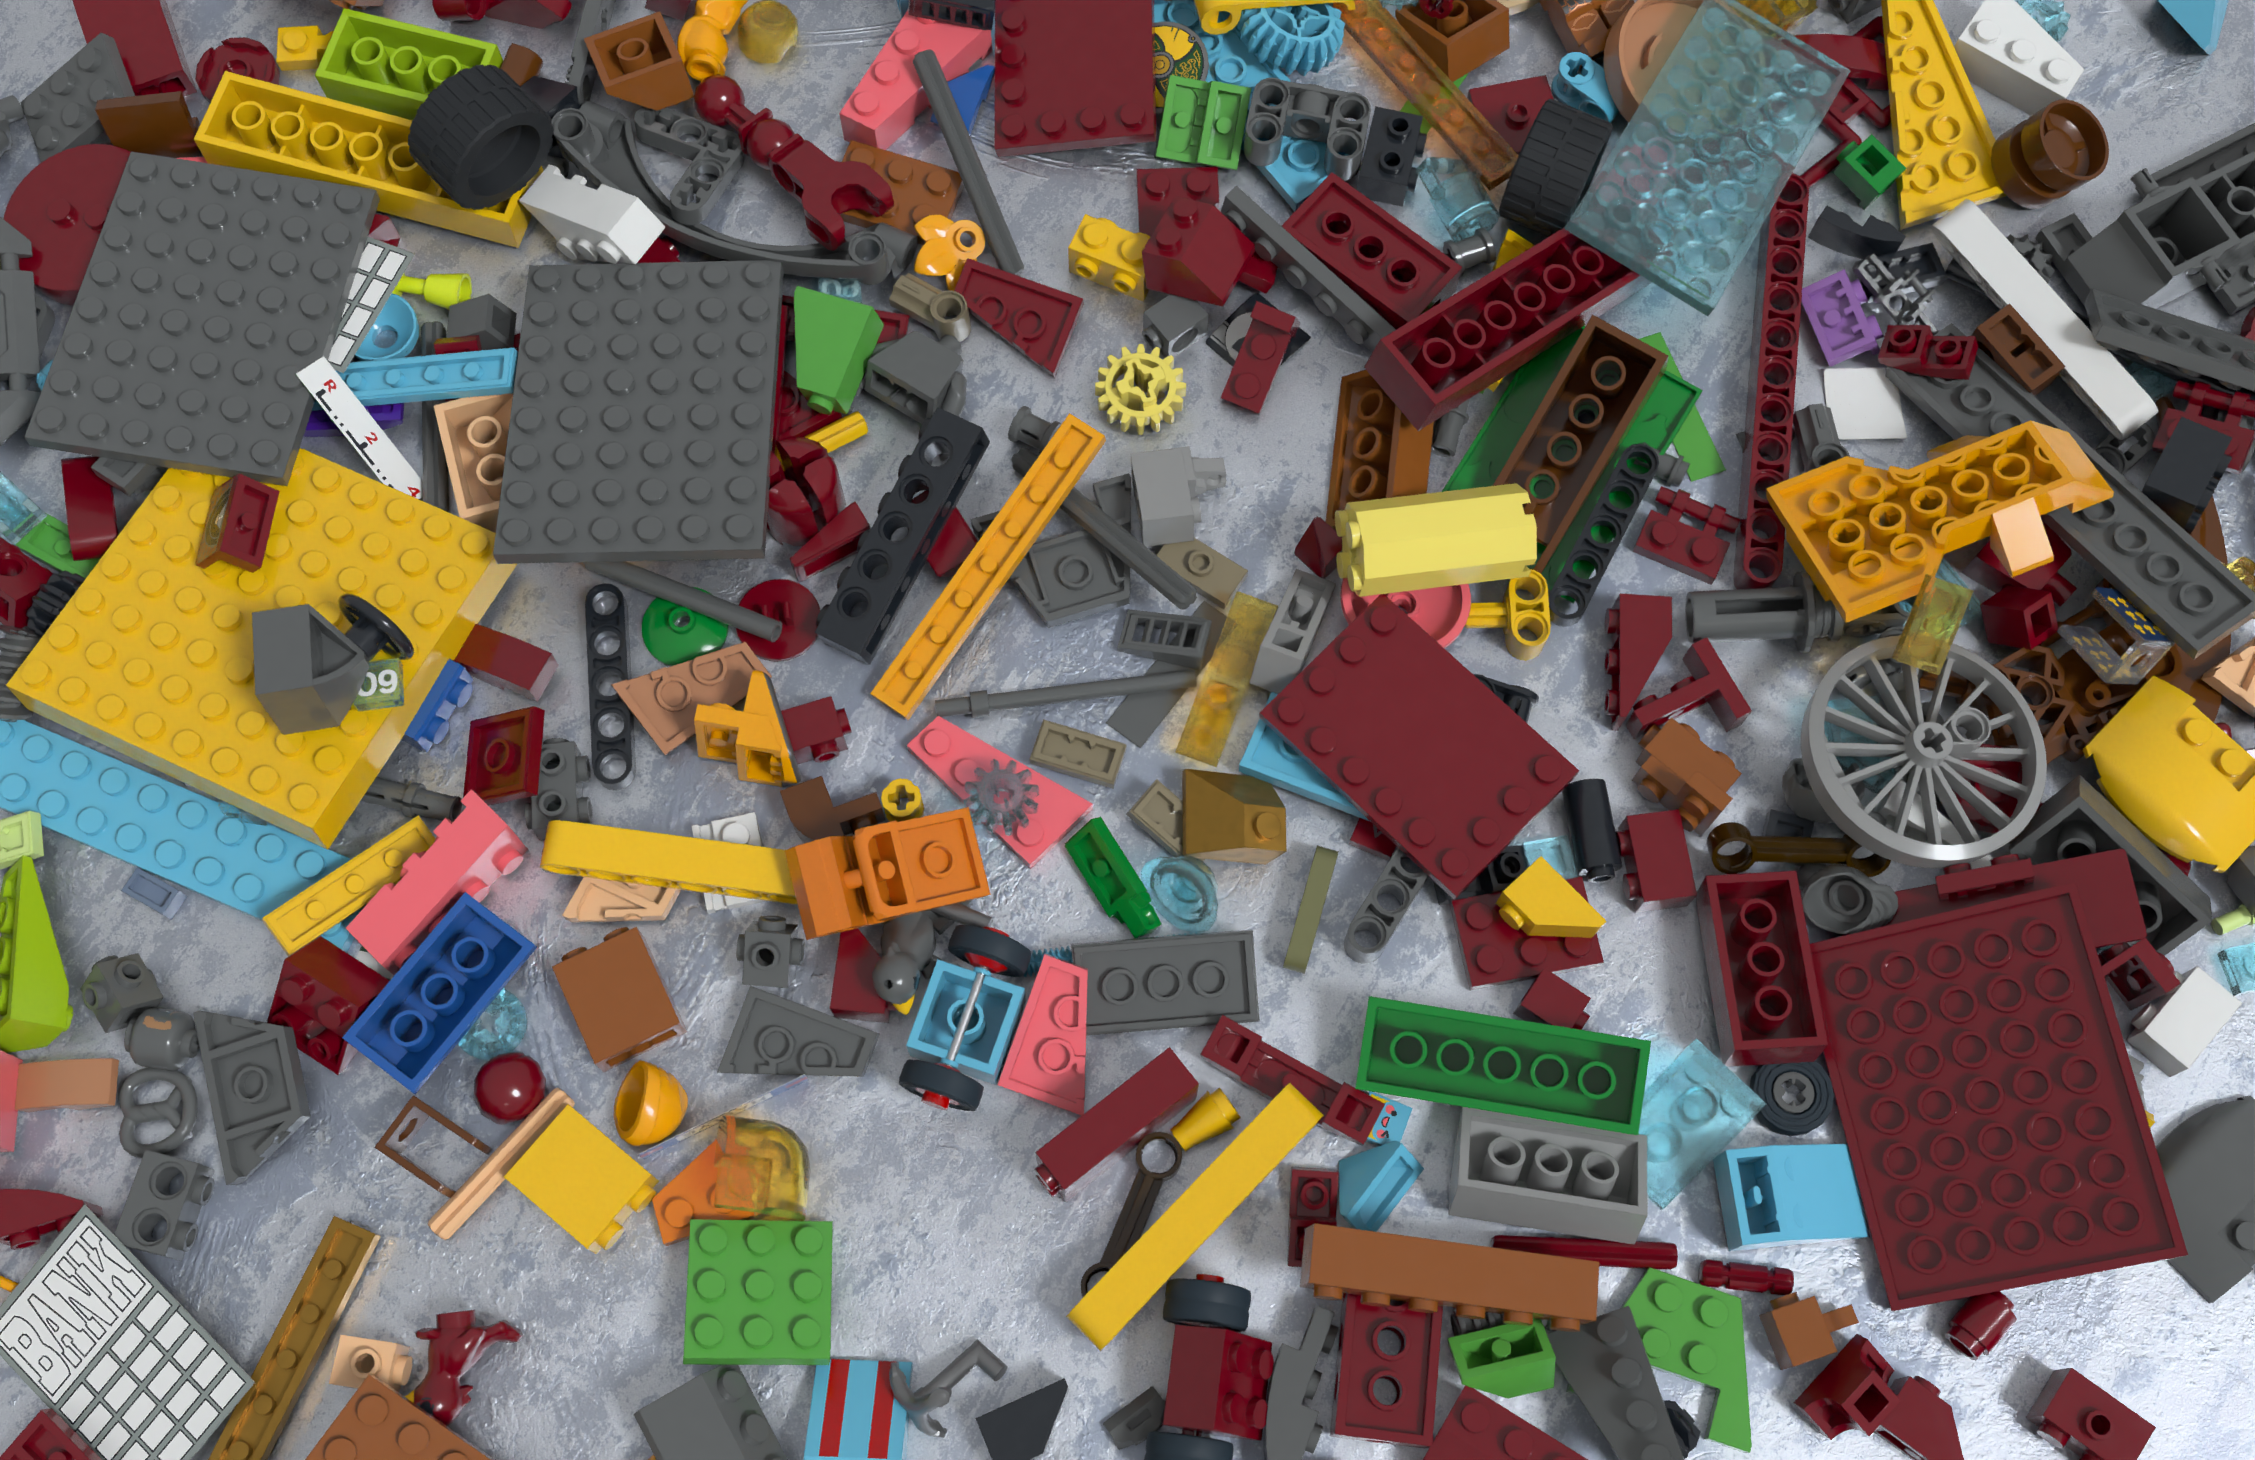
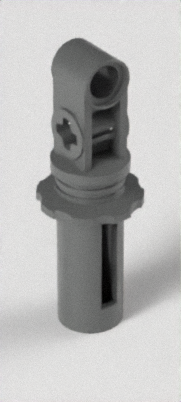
M1796 572L1793 577V586L1790 585V587L1688 592L1685 604L1686 631L1691 644L1706 637L1710 643L1795 639L1797 651L1809 653L1816 638H1826L1827 641H1839L1842 635L1855 637L1882 634L1891 627H1903L1912 632L1918 628L1930 610L1932 595L1928 590L1900 601L1911 604L1915 608L1916 613L1906 612L1901 609L1898 603L1845 623L1832 601L1828 600L1825 602L1817 587L1812 585L1808 573Z

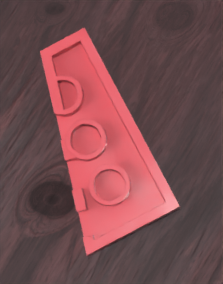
M937 716L907 744L908 751L966 807H969V810L1030 869L1093 810L1091 802L940 716Z

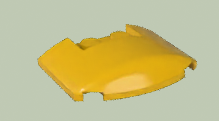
M2152 676L2083 748L2085 758L2093 754L2098 773L2101 777L2096 782L2112 806L2148 840L2182 861L2188 863L2193 859L2198 862L2216 865L2211 871L2223 873L2255 840V758L2193 705L2196 701L2195 698L2170 683Z

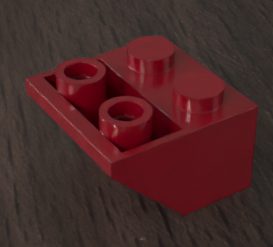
M320 936L284 959L267 1023L292 1027L297 1049L339 1075L346 1069L358 1052L356 1048L342 1037L390 980Z

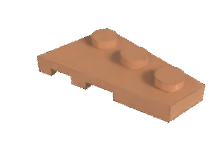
M743 642L696 657L690 661L652 671L643 676L611 684V686L664 756H666L695 735L694 717L698 704L710 706L713 703H722L733 707L747 697L753 670L763 671L770 679L772 676L747 643Z

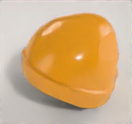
M645 1061L636 1062L622 1081L615 1098L613 1117L620 1138L632 1146L651 1145L664 1140L681 1124L688 1108V1096L680 1082L671 1073H667L664 1069L657 1067V1065Z

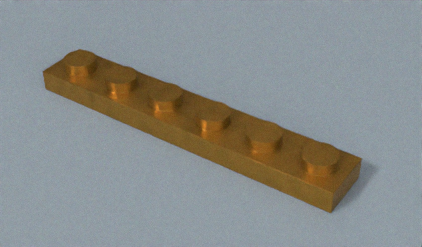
M336 1216L333 1217L251 1376V1379L255 1382L254 1385L236 1405L208 1460H268L381 1236Z

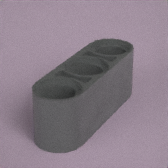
M1399 848L1392 855L1348 928L1344 939V949L1347 955L1355 962L1366 964L1379 958L1428 879V875L1423 870L1419 873H1409L1402 868L1400 860L1408 856ZM1382 894L1394 895L1400 903V908L1386 910L1380 906L1377 897ZM1361 930H1367L1375 935L1377 945L1372 948L1362 947L1357 943L1354 934Z

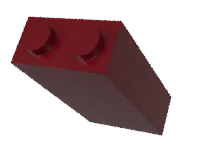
M72 0L87 44L100 33L114 38L135 96L181 91L183 97L197 93L166 0Z
M1170 1047L1037 1150L1035 1154L1038 1166L1034 1169L1037 1173L1036 1178L1052 1198L1060 1194L1064 1201L1068 1202L1135 1149L1146 1135L1159 1130L1193 1103L1197 1097L1198 1081Z

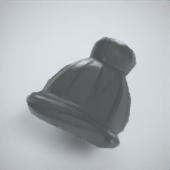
M1805 863L1797 872L1799 889L1802 891L1803 910L1811 922L1825 930L1849 935L1883 927L1893 919L1898 909V897L1893 889L1888 885L1876 883L1858 869L1841 864L1827 866L1825 863Z

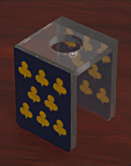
M2095 587L2091 595L2136 640L2132 646L2120 657L2091 627L2062 625L2057 632L2105 683L2137 685L2171 649L2175 642L2117 589ZM2147 654L2141 662L2131 667L2139 657Z

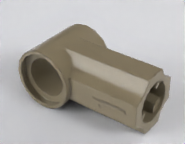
M910 273L905 276L901 275L893 285V291L889 297L890 306L935 330L937 338L940 339L944 335H952L959 342H962L969 336L971 321L968 306L964 296L959 292L952 290L941 291ZM950 315L957 316L956 318L949 320L944 319Z

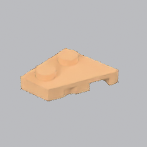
M583 877L562 916L570 922L665 920L681 890Z

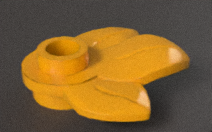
M929 215L914 225L917 234L926 242L917 254L914 272L925 276L945 275L948 291H954L967 258L977 261V257L983 252L985 248V235L981 227L971 220L963 219L953 222L942 215ZM962 233L970 235L972 239L970 247H965L961 243L960 236Z

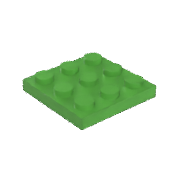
M690 1219L683 1364L829 1365L831 1349L833 1221Z

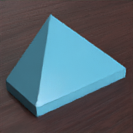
M1397 1140L1339 1160L1340 1214L1354 1229L1377 1232L1424 1168L1406 1147Z

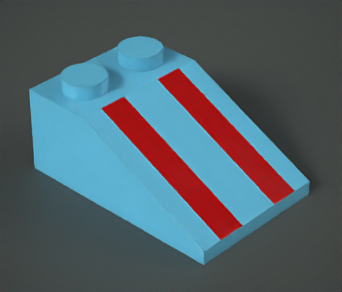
M830 1359L829 1365H816L804 1460H906L909 1414L896 1400L890 1386L889 1371L891 1363L895 1361ZM899 1362V1369L906 1376V1383L911 1390L913 1363Z

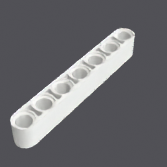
M1966 198L1931 226L1935 237L1994 304L2001 310L2010 303L2066 367L2059 376L2112 435L2119 440H2123L2158 413L2156 404L2145 390L2106 348L2094 340L2093 333L1975 203Z

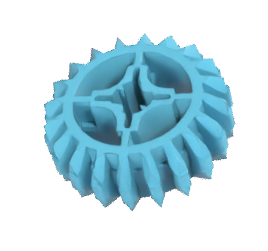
M1333 3L1244 9L1241 11L1237 29L1241 31L1240 41L1249 45L1248 53H1257L1260 56L1259 63L1267 61L1273 64V70L1280 67L1285 69L1288 75L1297 70L1302 76H1305L1308 71L1318 73L1321 68L1328 67L1329 63L1333 61L1343 43L1345 23L1340 19L1342 11L1333 8Z

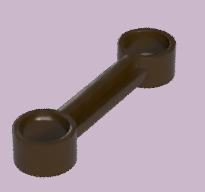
M1727 822L1715 827L1709 833L1706 842L1714 867L1725 874L1742 873L1748 870L1754 862L1846 864L1849 867L1860 870L1868 877H1873L1885 871L1891 863V860L1875 853L1866 858L1852 857L1854 852L1862 847V845L1847 834L1843 838L1751 836L1746 826L1736 822ZM1741 841L1746 843L1744 848L1738 853L1732 855L1717 853L1723 845L1729 842Z
M1153 1132L1146 1135L1139 1142L1135 1159L1138 1172L1100 1262L1089 1267L1082 1277V1298L1088 1293L1087 1283L1090 1278L1098 1272L1109 1271L1140 1239L1163 1182L1173 1178L1179 1171L1182 1161V1149L1178 1141L1170 1134ZM1153 1141H1164L1175 1153L1174 1165L1168 1171L1162 1173L1147 1170L1142 1163V1150L1147 1144Z

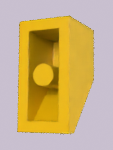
M1541 856L1501 893L1496 902L1501 908L1499 910L1501 917L1509 926L1515 930L1521 928L1527 935L1592 938L1606 923V920Z

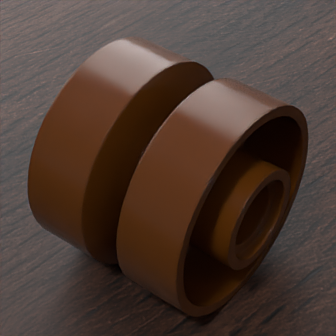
M2061 99L2050 103L2027 120L2020 122L2000 135L1992 148L1991 164L1996 181L2012 201L2025 208L2041 209L2099 176L2104 171L2108 162L2109 145L2101 123L2089 109L2073 100Z

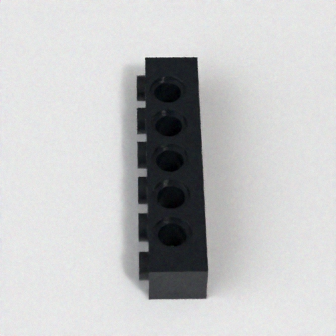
M937 407L932 418H927L923 422L918 434V444L912 455H907L901 462L898 470V480L894 488L882 497L878 506L876 521L871 530L867 529L860 537L857 545L858 554L850 567L847 566L841 572L837 581V592L830 605L826 604L821 609L816 620L817 629L814 633L825 644L868 665L871 664L934 544L990 444V440L982 427ZM943 453L949 454L948 460L943 465L931 466L936 456ZM922 490L929 491L925 501L919 504L911 503L913 496L917 492ZM902 527L909 528L908 534L904 539L891 541L892 535L897 529ZM888 565V570L883 577L871 579L872 571L877 566ZM868 602L867 609L861 616L851 617V610L857 603Z

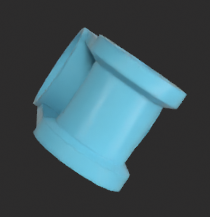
M1581 52L1568 53L1561 59L1558 66V74L1554 77L1551 84L1553 96L1563 104L1611 123L1620 111L1608 90L1604 68L1594 62L1588 55ZM1580 65H1582L1581 73H1577ZM1565 83L1568 85L1566 92L1563 91Z

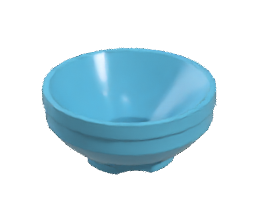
M391 294L356 352L355 358L359 361L404 358L412 351L419 337V323L416 313L405 299L396 294ZM390 330L398 334L397 341L389 348H379L375 345L377 336L383 331Z

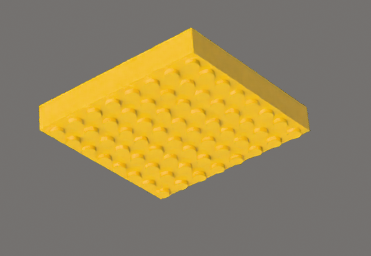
M300 448L288 486L260 482L280 491L262 567L251 573L219 559L203 569L196 566L195 563L212 496L215 489L232 477L168 468L6 686L28 710L328 850L403 738L404 733L448 659L454 661L473 627L480 622L517 564H497L493 556L495 532ZM349 593L359 596L375 606L405 633L413 645V657L409 660H399L380 650L369 661L367 671L376 676L377 687L375 692L370 696H360L358 694L349 712L338 727L283 735L255 695L252 612L309 604L344 634L352 624L342 614L338 605V599L341 595ZM389 669L395 671L397 674L396 689L391 693L380 692L379 689H390L392 684L389 686L380 685L378 681L379 674ZM390 674L384 675V681L388 682L391 680L392 676ZM365 677L361 686L364 692H368L371 689L370 677Z

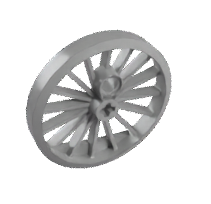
M1898 635L1872 640L1854 648L1842 656L1827 671L1807 705L1802 722V761L1809 784L1817 800L1829 817L1849 837L1873 853L1894 862L1921 868H1945L1981 859L2010 842L2028 825L2037 811L2044 793L2047 774L2045 745L2037 720L2026 700L2017 688L1989 662L1963 647L1944 640L1916 635ZM1899 658L1901 660L1908 712L1878 660ZM1915 659L1935 663L1940 666L1925 721ZM1863 666L1891 715L1845 675L1853 669ZM1952 670L1975 684L1976 689L1941 725L1936 723ZM1834 687L1880 727L1827 706ZM1983 692L1996 704L2003 715L1988 720L1983 712L1969 707V705ZM1824 722H1829L1881 744L1828 742L1824 734ZM2007 724L2014 733L2019 749L1980 746L1989 738L1991 730ZM1956 726H1961L1967 730L1965 733L1967 739L1959 734ZM1835 756L1892 758L1845 776ZM1962 760L2021 762L2022 784ZM1902 765V768L1864 808L1851 784ZM1909 771L1892 831L1868 814ZM1963 777L2016 798L2018 803L2012 816L2009 818ZM1918 782L1927 843L1903 836ZM1952 789L1996 826L1999 832L1981 840ZM1935 792L1965 844L1942 845Z

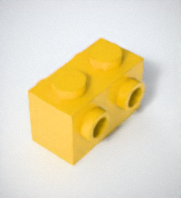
M1085 214L1068 247L1069 272L1144 302L1150 289L1146 288L1142 250L1150 236L1122 229L1109 219L1094 218Z

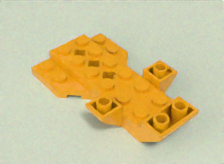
M2031 420L1990 437L1966 435L1928 450L1927 458L1929 461L1910 469L1890 466L1888 470L1865 466L1863 459L1846 456L1766 488L1767 500L1786 529L1787 542L1825 602L1828 600L1832 601L1845 623L1930 590L1944 554L1989 536L1990 548L2011 577L2053 561L2054 555L2040 516L2067 506L2071 513H2075L2110 499L2114 494V491L2069 432Z

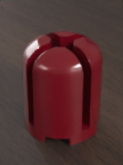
M790 436L776 441L785 471H783L781 462L772 450L770 454L767 531L782 545V542L792 546H804L845 509L846 501L834 459L828 456L827 449L819 442L811 439Z

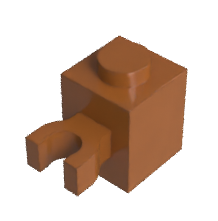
M1797 1292L1769 1301L1773 1310L1759 1315L1780 1370L1792 1368L1837 1352L1830 1332L1859 1323L1852 1304L1822 1314L1815 1296L1800 1301Z

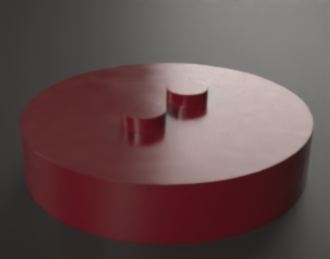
M88 144L66 149L36 166L21 181L12 194L3 219L32 243L33 257L19 258V268L22 271L34 272L35 288L51 300L74 306L129 159L130 151L106 144Z

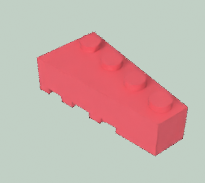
M472 789L461 800L466 806L462 813L453 822L445 818L435 828L433 832L437 837L433 845L427 851L414 852L402 865L403 868L400 872L402 879L396 885L394 883L385 884L346 927L349 933L393 975L400 970L465 892L480 903L490 891L489 886L502 874L508 875L516 870L523 861V855L528 851V848L513 830Z

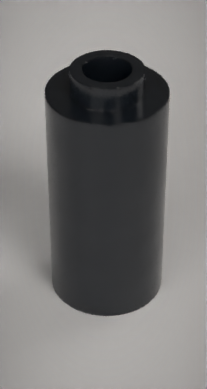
M1584 779L1569 783L1562 790V796L1578 875L1588 877V881L1591 883L1611 880L1615 878V871L1620 870L1623 866L1606 782L1603 779Z

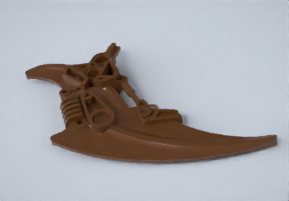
M2165 396L2155 402L2158 413L2155 416L2159 428L2167 408L2175 409L2171 400ZM2212 495L2190 536L2228 568L2224 537ZM2105 578L2096 585V587L2116 589ZM2097 591V596L2086 608L2063 622L2058 621L2059 630L2069 631L2090 617L2103 618L2107 627L2090 638L2096 641L2137 685L2105 683L2074 649L2069 650L2057 659L2052 649L2046 647L2063 638L2058 632L2032 650L2025 649L2024 647L2019 648L2018 651L1995 664H1991L2021 694L2031 699L2033 705H2028L2037 723L2040 719L2049 721L2045 725H2039L2045 745L2047 765L2061 755L2067 761L2075 762L2084 756L2083 748L2152 676L2170 683L2195 698L2196 701L2193 705L2214 723L2223 695L2201 678L2205 672L2230 655L2231 634L2193 660L2175 642L2145 640ZM1923 663L1919 666L1917 677L1920 690L1934 691L1940 667ZM2013 667L2029 669V672L2013 669ZM1951 670L1944 695L1955 697L1956 703L1961 705L1976 689V686L1965 677ZM1983 692L1969 705V707L1983 712L1988 720L2003 715L1996 704ZM2007 724L1991 730L1989 738L1985 741V744L2019 749L2014 733ZM2065 727H2066V729H2067V731H2068V733H2069V735H2070V737H2071V738H2069V739H2068V737H2067V735H2066ZM2017 836L2008 843L2012 844L2013 841L2017 838Z

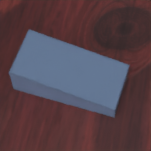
M138 867L121 890L172 920L188 897L181 891Z

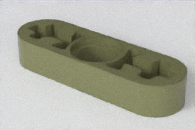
M1318 845L1316 847L1283 964L1285 969L1305 974L1339 851Z

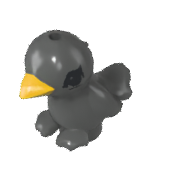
M923 911L887 921L884 924L883 934L880 939L883 957L877 961L872 972L873 986L877 994L885 1001L892 1003L904 1015L909 1014L913 1004L914 995L919 987L920 972H922L925 979H930L937 959L941 960L933 955L936 948L933 921L929 918V915L923 914Z

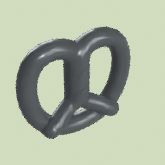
M148 1067L137 1070L128 1076L119 1091L120 1109L124 1115L120 1125L119 1137L120 1143L127 1153L138 1158L143 1157L145 1150L165 1155L178 1148L185 1140L192 1138L198 1113V1101L195 1088L189 1077L178 1070L167 1071ZM161 1080L175 1085V1088L165 1101L141 1105L134 1103L136 1088L145 1082ZM181 1101L183 1102L182 1115L177 1110V1107ZM167 1119L175 1129L166 1139L152 1144L138 1143L134 1136L135 1127L139 1123Z

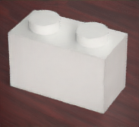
M2198 966L2182 975L2175 971L2174 975L2181 984L2162 995L2154 1006L2151 1003L2144 1006L2132 1019L2131 1024L2136 1028L2126 1039L2128 1043L2169 1077L2189 1069L2242 1005L2241 1001Z

